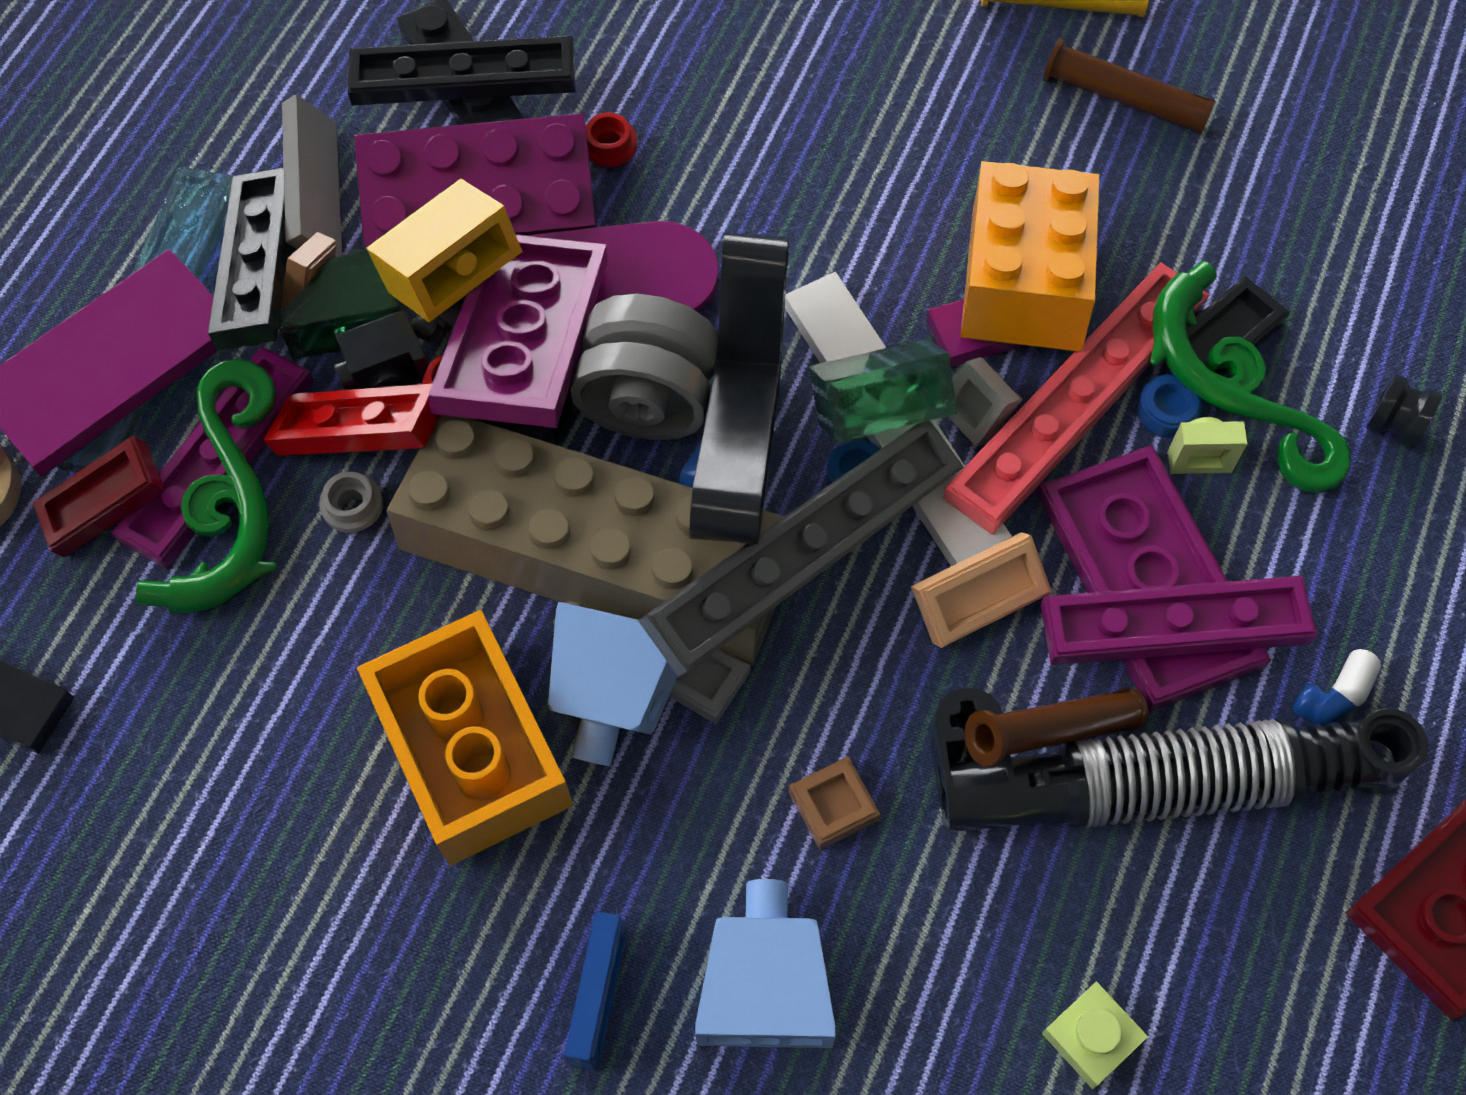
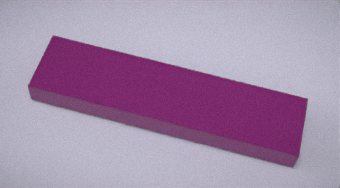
M263 346L257 350L249 361L263 367L274 381L277 397L274 409L269 415L255 426L239 429L232 423L231 419L232 415L241 413L248 406L250 398L248 392L242 388L228 387L216 401V411L223 425L245 456L249 465L266 443L263 439L289 394L306 393L314 383L309 370ZM201 421L159 472L165 491L122 519L111 532L119 543L167 570L196 534L185 524L181 511L184 493L192 482L203 476L227 475Z
M1303 575L1044 596L1040 605L1051 665L1308 645L1317 637Z

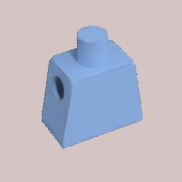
M558 602L555 615L548 699L549 710L581 718L572 758L611 767L620 728L651 735L657 726L678 676L637 619Z
M776 879L748 881L746 883V917H722L716 919L696 1018L695 1035L698 1046L833 1048L835 1021L817 920L810 918H788L787 882Z

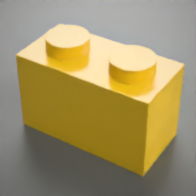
M459 179L366 248L388 293L429 323L523 252L504 205L463 179Z

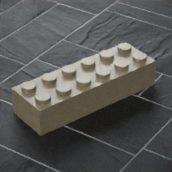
M440 415L425 448H419L386 510L398 549L558 602L566 603L567 601L579 603L580 607L640 620L650 611L747 544L690 539L689 524L692 487L471 418ZM763 510L760 534L780 521L784 516ZM776 607L721 646L719 650L754 665Z

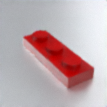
M432 384L289 394L263 440L276 456L425 448L440 415L431 414L428 394Z

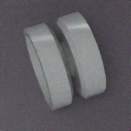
M627 294L607 298L597 303L588 316L582 340L584 353L576 364L570 388L573 404L585 417L598 425L629 437L649 440H670L693 434L705 422L710 398L709 380L715 374L718 360L719 333L707 318L694 309L665 297Z

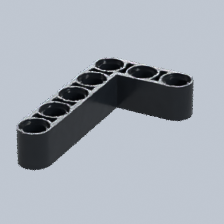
M725 233L721 262L718 362L693 483L689 524L690 539L759 544L780 388L789 237Z

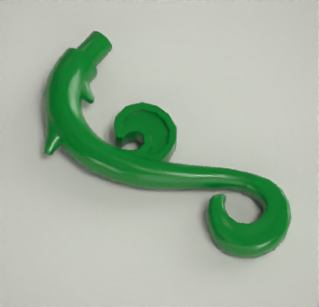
M1201 261L1188 273L1181 272L1176 274L1158 295L1152 312L1154 346L1150 363L1157 366L1164 360L1170 371L1186 388L1204 401L1222 410L1311 434L1324 452L1323 462L1313 464L1306 461L1300 455L1297 447L1299 435L1297 433H1288L1280 440L1277 449V461L1282 476L1293 487L1313 494L1328 492L1339 485L1345 479L1350 469V451L1346 440L1336 429L1317 418L1251 394L1264 379L1266 369L1261 353L1251 342L1241 337H1224L1209 351L1207 367L1197 357L1187 335V323L1191 327L1196 326L1197 320L1194 306L1201 301L1203 290L1216 280L1217 273L1215 268L1210 263ZM1218 368H1226L1231 374V378L1214 373V371Z
M234 359L220 362L209 369L199 381L197 389L198 414L227 475H206L195 480L184 493L181 504L185 524L199 536L215 537L225 533L232 526L228 515H222L217 512L218 507L225 502L234 503L239 512L237 539L226 558L209 571H207L208 563L201 562L189 576H172L170 582L139 580L136 587V604L138 606L168 607L171 614L206 611L224 604L257 578L276 570V562L261 561L266 550L269 521L267 502L260 481L223 425L216 411V399L219 393L228 387L242 388L250 396L248 406L241 413L232 415V423L239 429L255 426L264 420L274 409L277 397L274 381L263 367L252 361Z

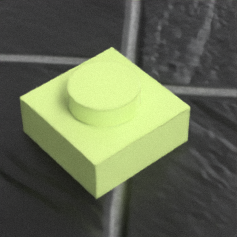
M1203 417L1190 422H1181L1167 452L1170 474L1232 473L1248 444L1244 422H1222L1220 419L1213 417Z
M1097 981L1042 1032V1035L1092 1089L1098 1086L1148 1038L1144 1031Z

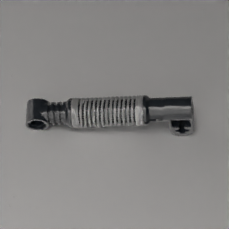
M965 687L950 692L942 699L936 711L931 732V749L939 800L947 833L1062 820L1068 821L1075 828H1089L1091 826L1097 827L1098 825L1104 826L1107 821L1111 825H1115L1119 820L1126 824L1131 819L1138 823L1143 818L1149 822L1154 820L1155 817L1163 820L1170 816L1174 819L1180 814L1183 817H1188L1192 813L1200 816L1204 812L1211 815L1216 810L1222 814L1227 812L1228 809L1236 812L1240 808L1244 811L1251 810L1252 807L1257 810L1262 809L1264 806L1277 808L1300 803L1306 794L1315 793V791L1319 793L1329 792L1332 789L1340 791L1350 787L1352 789H1360L1366 793L1382 794L1392 791L1424 762L1428 752L1427 735L1422 725L1415 718L1399 709L1383 708L1371 712L1365 719L1344 721L1340 724L1337 722L1327 723L1323 726L1314 724L1305 728L1304 726H1293L1285 719L1251 721L1247 726L1240 722L1235 727L1228 723L1223 729L1218 725L1213 726L1211 730L1204 726L1198 732L1192 727L1187 733L1182 729L1177 730L1175 734L1167 730L1162 736L1157 731L1151 737L1145 732L1139 738L1131 734L1127 740L1119 735L1115 742L1108 736L1103 741V744L1097 738L1094 740L1090 738L1087 741L1085 739L1082 741L1077 740L1064 743L1057 752L1015 757L1007 755L1002 762L995 766H982L976 761L949 764V762L960 761L966 743L963 728L956 727L957 723H966L971 714L980 710H989L996 715L1003 713L999 703L990 694L978 688ZM1370 741H1377L1385 745L1391 751L1394 762H1387L1379 758L1374 753Z

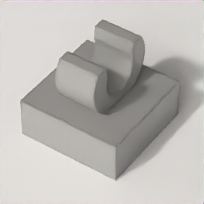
M982 357L966 361L937 405L964 435L978 447L988 443L997 434L1023 398L1016 394L1002 379V376L995 372Z

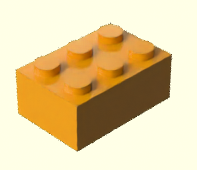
M981 161L972 213L960 337L1082 352L1095 303L1100 174L1084 173L1076 170L1021 166L1015 163Z
M478 610L357 667L432 837L450 866L574 806L566 781L482 610Z

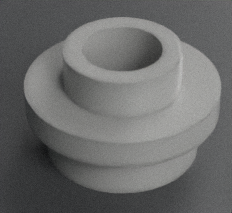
M342 472L333 476L325 484L319 500L320 512L326 523L333 529L345 533L359 532L370 527L379 518L383 509V496L376 482L370 477L357 472ZM354 499L363 501L358 507L343 511L347 502Z

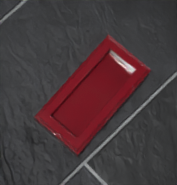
M131 436L34 501L33 505L49 550L65 558L163 493L165 489L147 444L137 437Z

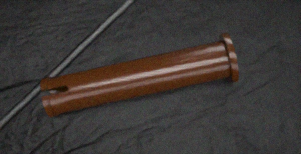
M1059 38L1056 42L1043 75V81L1049 82L1051 78L1060 80L1196 131L1199 135L1202 134L1216 102L1215 99L1202 97L1065 46V39Z
M1123 688L1116 692L997 715L989 710H980L971 714L966 722L965 742L970 755L977 763L982 766H995L1002 762L1007 755L1126 730H1138L1147 721L1148 707L1144 696L1138 690Z

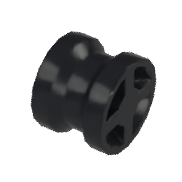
M1394 373L1377 401L1365 428L1374 433L1387 431L1396 435L1400 445L1412 450L1435 414L1442 399V394L1432 389L1421 392L1410 387L1406 377Z

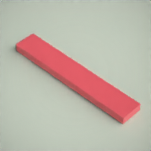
M1160 262L1087 338L1082 352L1075 351L945 487L943 499L993 535L1151 364L1150 359L1154 346L1152 312L1158 295L1165 285L1178 273ZM1204 290L1201 301L1194 306L1195 315L1204 307L1209 296Z

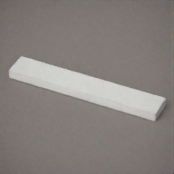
M836 271L786 294V311L871 443L882 449L921 420L928 417L963 467H965ZM959 472L912 506L950 566L1012 537L1004 524L991 535L943 499L945 487Z

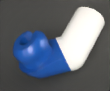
M1354 650L1349 654L1336 683L1328 693L1316 684L1310 683L1304 686L1292 705L1294 714L1309 720V725L1320 724L1323 726L1327 723L1339 721L1365 703L1381 669V661L1370 651Z

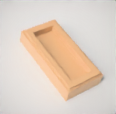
M1023 532L911 586L932 643L940 648L1052 593L1032 535Z

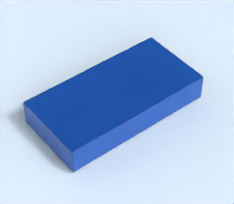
M595 911L564 1057L571 1067L596 1071V1067L600 1068L627 938L625 925L620 915Z

